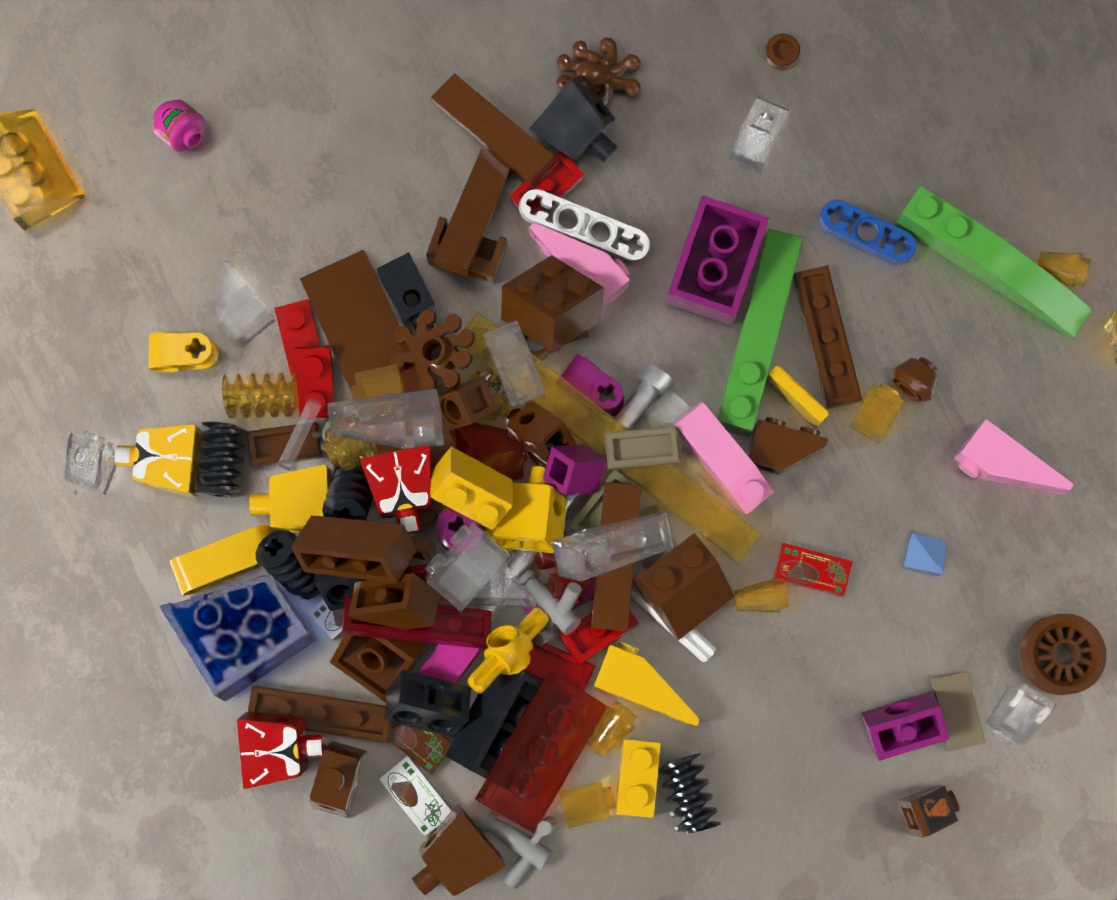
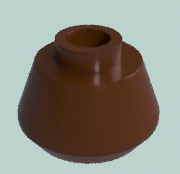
M920 357L918 360L910 358L892 370V381L910 398L923 403L932 400L939 380L935 373L938 369L931 361L924 357Z

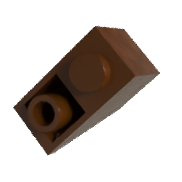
M766 417L765 421L758 419L755 425L747 456L756 465L758 470L780 475L821 452L826 447L828 438L821 437V432L816 429L800 427L799 430L785 427L786 422L783 420Z

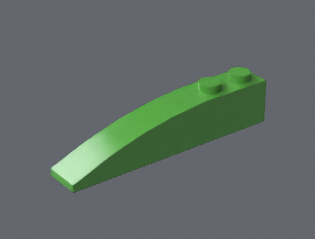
M921 185L895 224V226L909 232L924 245L1071 339H1074L1093 310L1066 286L1014 246Z
M768 229L717 417L718 421L730 433L749 438L753 431L803 237Z

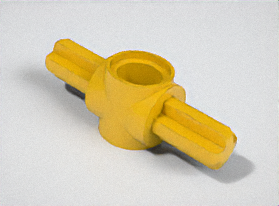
M536 607L517 627L504 625L493 630L486 639L488 646L484 651L486 659L470 675L467 680L468 685L477 693H483L500 674L513 675L524 670L531 660L529 654L533 649L531 640L545 627L549 621L548 615Z

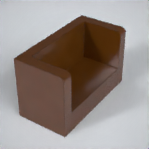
M443 217L438 219L426 254L428 264L435 266L434 257L448 227L447 219ZM500 236L499 240L495 241L483 237L468 277L495 285L508 247L507 238Z

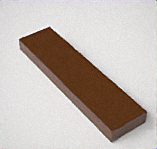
M455 73L431 96L432 102L531 186L555 162V157Z
M481 148L434 257L435 266L464 276H468L512 171L508 165L489 150Z
M826 265L795 272L793 280L826 409L859 403L862 401V396L829 267Z
M604 482L591 628L628 631L641 485Z
M252 685L248 712L302 717L305 730L390 743L393 723L384 721L386 705Z

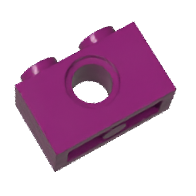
M931 692L861 713L870 746L878 761L950 739L941 707Z

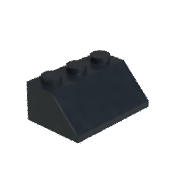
M524 671L513 675L500 674L483 693L477 695L469 710V720L458 731L445 756L483 778L519 795L570 698Z

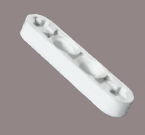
M538 189L530 190L519 201V212L526 221L532 224L534 222L625 261H638L649 251V238L640 229ZM535 197L541 199L540 205L549 210L552 208V203L557 204L558 207L552 214L551 223L545 221L549 215L548 213L538 211L535 215L530 214L531 207L526 205V202H532ZM567 209L576 214L578 220L573 229H565L560 225L558 217L561 211ZM600 222L607 225L610 231L607 241L598 242L594 240L591 235V228L595 223ZM617 229L622 230V234L619 236L621 239L629 241L634 236L638 238L637 244L641 246V251L636 250L630 254L628 253L629 247L620 242L616 244V249L612 248L611 244L617 237Z

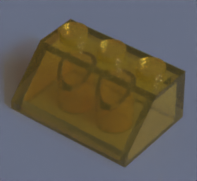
M35 109L0 113V198L12 219L25 231L85 197Z

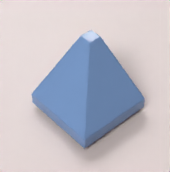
M912 532L903 567L935 576L942 575L947 541Z

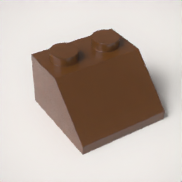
M695 533L640 574L633 583L678 641L735 596L718 561Z
M344 635L330 663L386 703L388 687L402 670L412 672L430 643Z

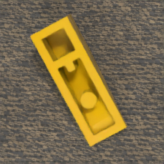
M618 642L617 647L609 646L594 688L697 727L700 719L645 658L637 655L638 648L623 642Z

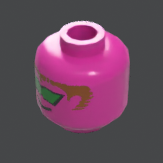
M182 100L166 101L156 109L153 115V131L171 149L183 152L197 147L202 142L205 121L203 116L188 103Z

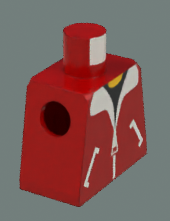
M425 445L360 458L362 468L382 518L397 516L398 524L405 525L409 535L421 532L418 512L433 509V499L430 497L433 456L430 446Z
M249 711L237 719L243 789L297 778L308 769V758L322 757V753L326 748L324 734H305V724L302 717Z

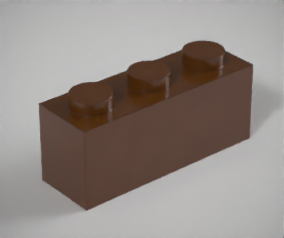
M314 515L310 516L291 546L303 571L306 573L398 583L416 552L405 525Z

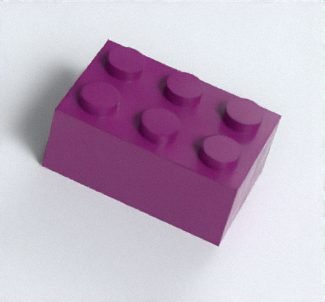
M702 195L667 294L666 304L732 326L769 217Z

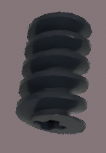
M202 422L210 430L203 431L201 439L210 444L202 445L199 451L209 458L198 461V466L208 472L197 475V481L206 486L196 489L195 494L213 498H232L231 493L242 491V487L232 483V479L243 477V473L234 469V465L244 463L245 460L235 455V451L246 448V445L237 441L236 437L247 434V430L235 424Z
M354 455L349 456L350 462L340 460L335 466L326 499L323 503L322 512L324 517L367 521L373 494L362 465L354 461Z
M278 530L270 533L263 538L255 553L257 563L268 574L272 575L282 587L286 588L290 594L300 596L306 600L319 595L320 592L314 583L315 574L303 571L291 548L297 536L288 530Z
M701 752L668 761L658 769V774L670 775V778L662 784V788L674 789V793L666 798V803L678 804V807L670 813V817L682 818V822L674 827L675 832L690 834L721 825V822L709 821V818L718 812L717 808L705 806L713 798V794L701 792V789L709 784V780L697 778L696 776L705 769V766L692 762L701 755Z

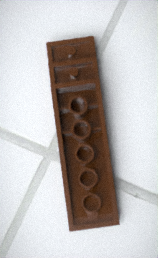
M364 249L300 278L379 453L384 454L429 445L432 451L434 468L451 446L455 449L457 447L432 394L424 395L420 392L419 385L421 380L416 373L415 364L406 363V366L401 371L393 369L390 365V358L395 352H409L410 348L406 343L399 344L394 341V331L400 326ZM433 499V509L418 512L420 524L422 525L437 518L449 507Z

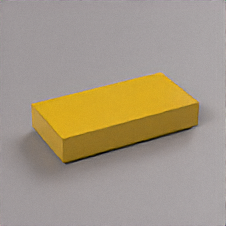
M776 365L768 373L766 383L817 429L827 418L829 411L780 366Z

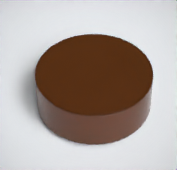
M785 33L777 34L770 38L765 49L767 63L776 70L792 68L797 63L800 55L798 41L793 36Z

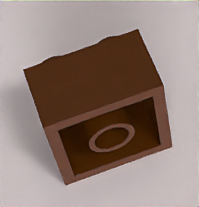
M551 255L502 286L501 320L553 353L602 320L604 287Z

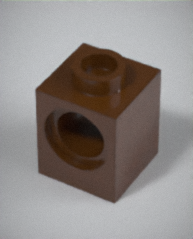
M483 376L461 383L457 388L449 389L433 398L449 431L473 424L499 409Z

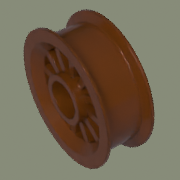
M1056 614L1037 621L1026 631L1021 641L1019 657L1023 672L1034 686L1046 693L1068 695L1082 692L1097 682L1105 668L1106 646L1100 632L1088 620L1074 614ZM1062 628H1065V629H1066L1064 636H1063ZM1053 630L1054 637L1048 631ZM1075 632L1078 637L1072 641ZM1043 638L1048 645L1040 643L1041 639ZM1084 642L1086 648L1080 649L1078 645ZM1059 645H1063L1069 650L1070 658L1066 664L1060 663L1056 658L1055 651ZM1038 650L1044 651L1045 655L1038 656ZM1087 653V659L1082 658L1081 654ZM1046 660L1047 664L1041 667L1039 661ZM1077 664L1085 666L1084 670H1082ZM1052 668H1054L1051 677L1048 674H1046ZM1071 671H1072V672L1074 673V675L1076 676L1075 679L1072 678V673H1071ZM1061 672H1062V676H1063V680H1064V681H1059L1060 676H1061Z

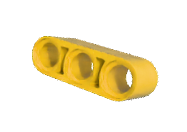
M263 524L252 527L172 559L170 563L182 596L200 592L261 568L256 561L255 553L259 543L271 533L269 525Z

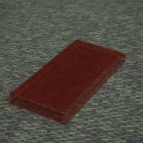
M549 671L476 795L475 800L530 832L535 833L538 824L547 813L608 706L558 674Z

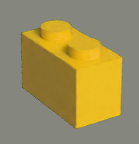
M451 446L431 471L430 497L493 530L513 506L512 479Z
M622 740L616 814L654 818L661 743Z

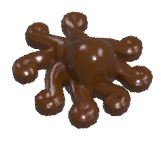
M605 37L600 40V50L607 54L606 58H603L595 51L589 50L586 43L581 40L574 43L572 52L577 59L586 61H572L567 54L558 56L557 67L561 72L576 73L571 77L562 74L557 78L556 83L560 91L571 79L582 75L597 95L599 94L600 99L605 105L610 101L613 90H625L628 97L632 98L640 93L641 86L636 79L621 78L627 70L638 71L641 66L640 59L636 55L629 54L621 62L617 63V46L612 38Z
M430 309L423 310L418 317L416 336L405 326H400L394 331V341L399 344L406 343L410 351L395 352L390 358V365L393 369L401 371L406 366V363L415 364L416 373L421 380L419 390L424 395L433 394L437 387L436 380L430 374V369L434 374L443 378V383L446 387L454 389L460 384V375L453 369L456 367L461 369L468 368L473 361L472 355L469 352H459L458 347H471L475 341L474 332L470 329H463L459 336L445 337L447 334L458 332L462 327V319L456 314L448 315L445 323L439 324L429 331L428 327L436 322L437 314Z

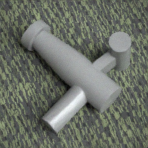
M529 569L519 578L518 584L522 589H527L539 607L549 617L546 628L542 629L534 637L535 643L542 646L558 638L560 633L570 634L579 626L581 619L573 612L572 608L582 589L579 584L570 582L560 598L558 594L538 579L539 574L534 569Z
M491 810L480 829L485 833L490 831L510 850L519 855L504 880L507 885L516 889L531 864L541 870L550 858L553 851L539 841L543 836L549 835L556 828L557 820L553 816L545 817L538 824L536 834L531 837L525 832L498 819V814Z

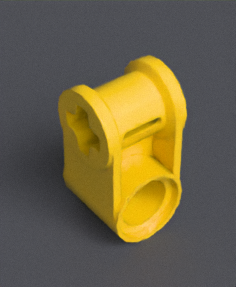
M153 332L149 334L148 370L150 371L206 370L213 367L218 361V347L202 333ZM200 345L206 348V351L200 352L198 358L193 353L200 350Z

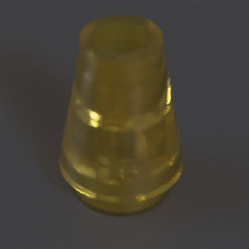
M1041 251L1038 265L1058 281L1074 288L1075 284L1084 286L1091 259L1082 257L1083 253H1047Z
M773 577L735 590L737 611L780 613V609L789 608L784 579L776 580Z
M615 701L611 707L607 705L591 735V739L587 743L588 746L604 757L636 728L634 724L638 717L618 701Z

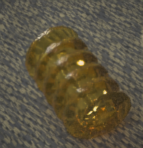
M283 372L279 373L276 383H272L269 373L264 374L262 383H258L254 373L250 374L248 383H244L240 373H236L234 383L230 384L226 374H224L222 380V400L227 416L230 419H234L240 410L243 418H249L254 409L256 416L263 418L268 408L271 417L277 418L282 408L285 416L291 418L296 407H298L296 372H293L290 383L286 382Z

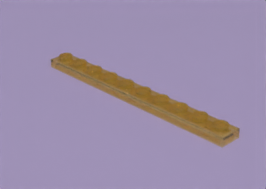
M477 312L464 327V329H470L474 332V344L464 349L531 402H535L562 419L573 435L607 459L604 433L628 431V429ZM673 464L618 469L634 483L641 485L643 490L738 564L762 535Z

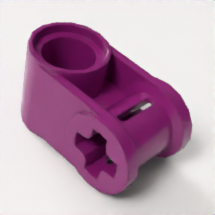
M580 354L574 357L556 382L568 395L583 402L604 417L617 415L624 406L621 385ZM613 392L615 400L613 402L606 400L602 403L601 394L603 393L608 396Z

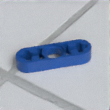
M842 200L829 201L820 213L819 223L825 232L893 265L907 263L916 251V240L909 232ZM835 210H839L842 212L841 219L848 223L851 222L853 217L857 218L851 233L846 231L849 224L843 221H838L836 225L830 222L831 216L827 212L833 214ZM863 224L874 226L877 231V238L873 241L861 239L858 234V227ZM886 232L889 234L886 241L896 244L901 240L905 243L904 249L908 252L902 251L900 255H896L893 253L895 250L893 245L885 242L883 247L880 248L878 244Z

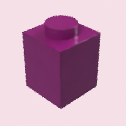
M584 444L552 446L543 480L566 496L597 493L607 459Z

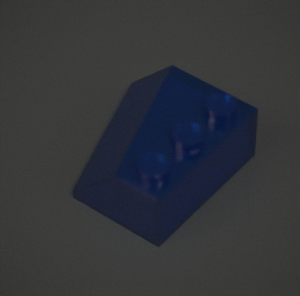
M270 574L232 584L225 589L208 594L194 595L190 597L191 599L177 603L170 602L159 606L214 696L225 702L316 641L297 609Z

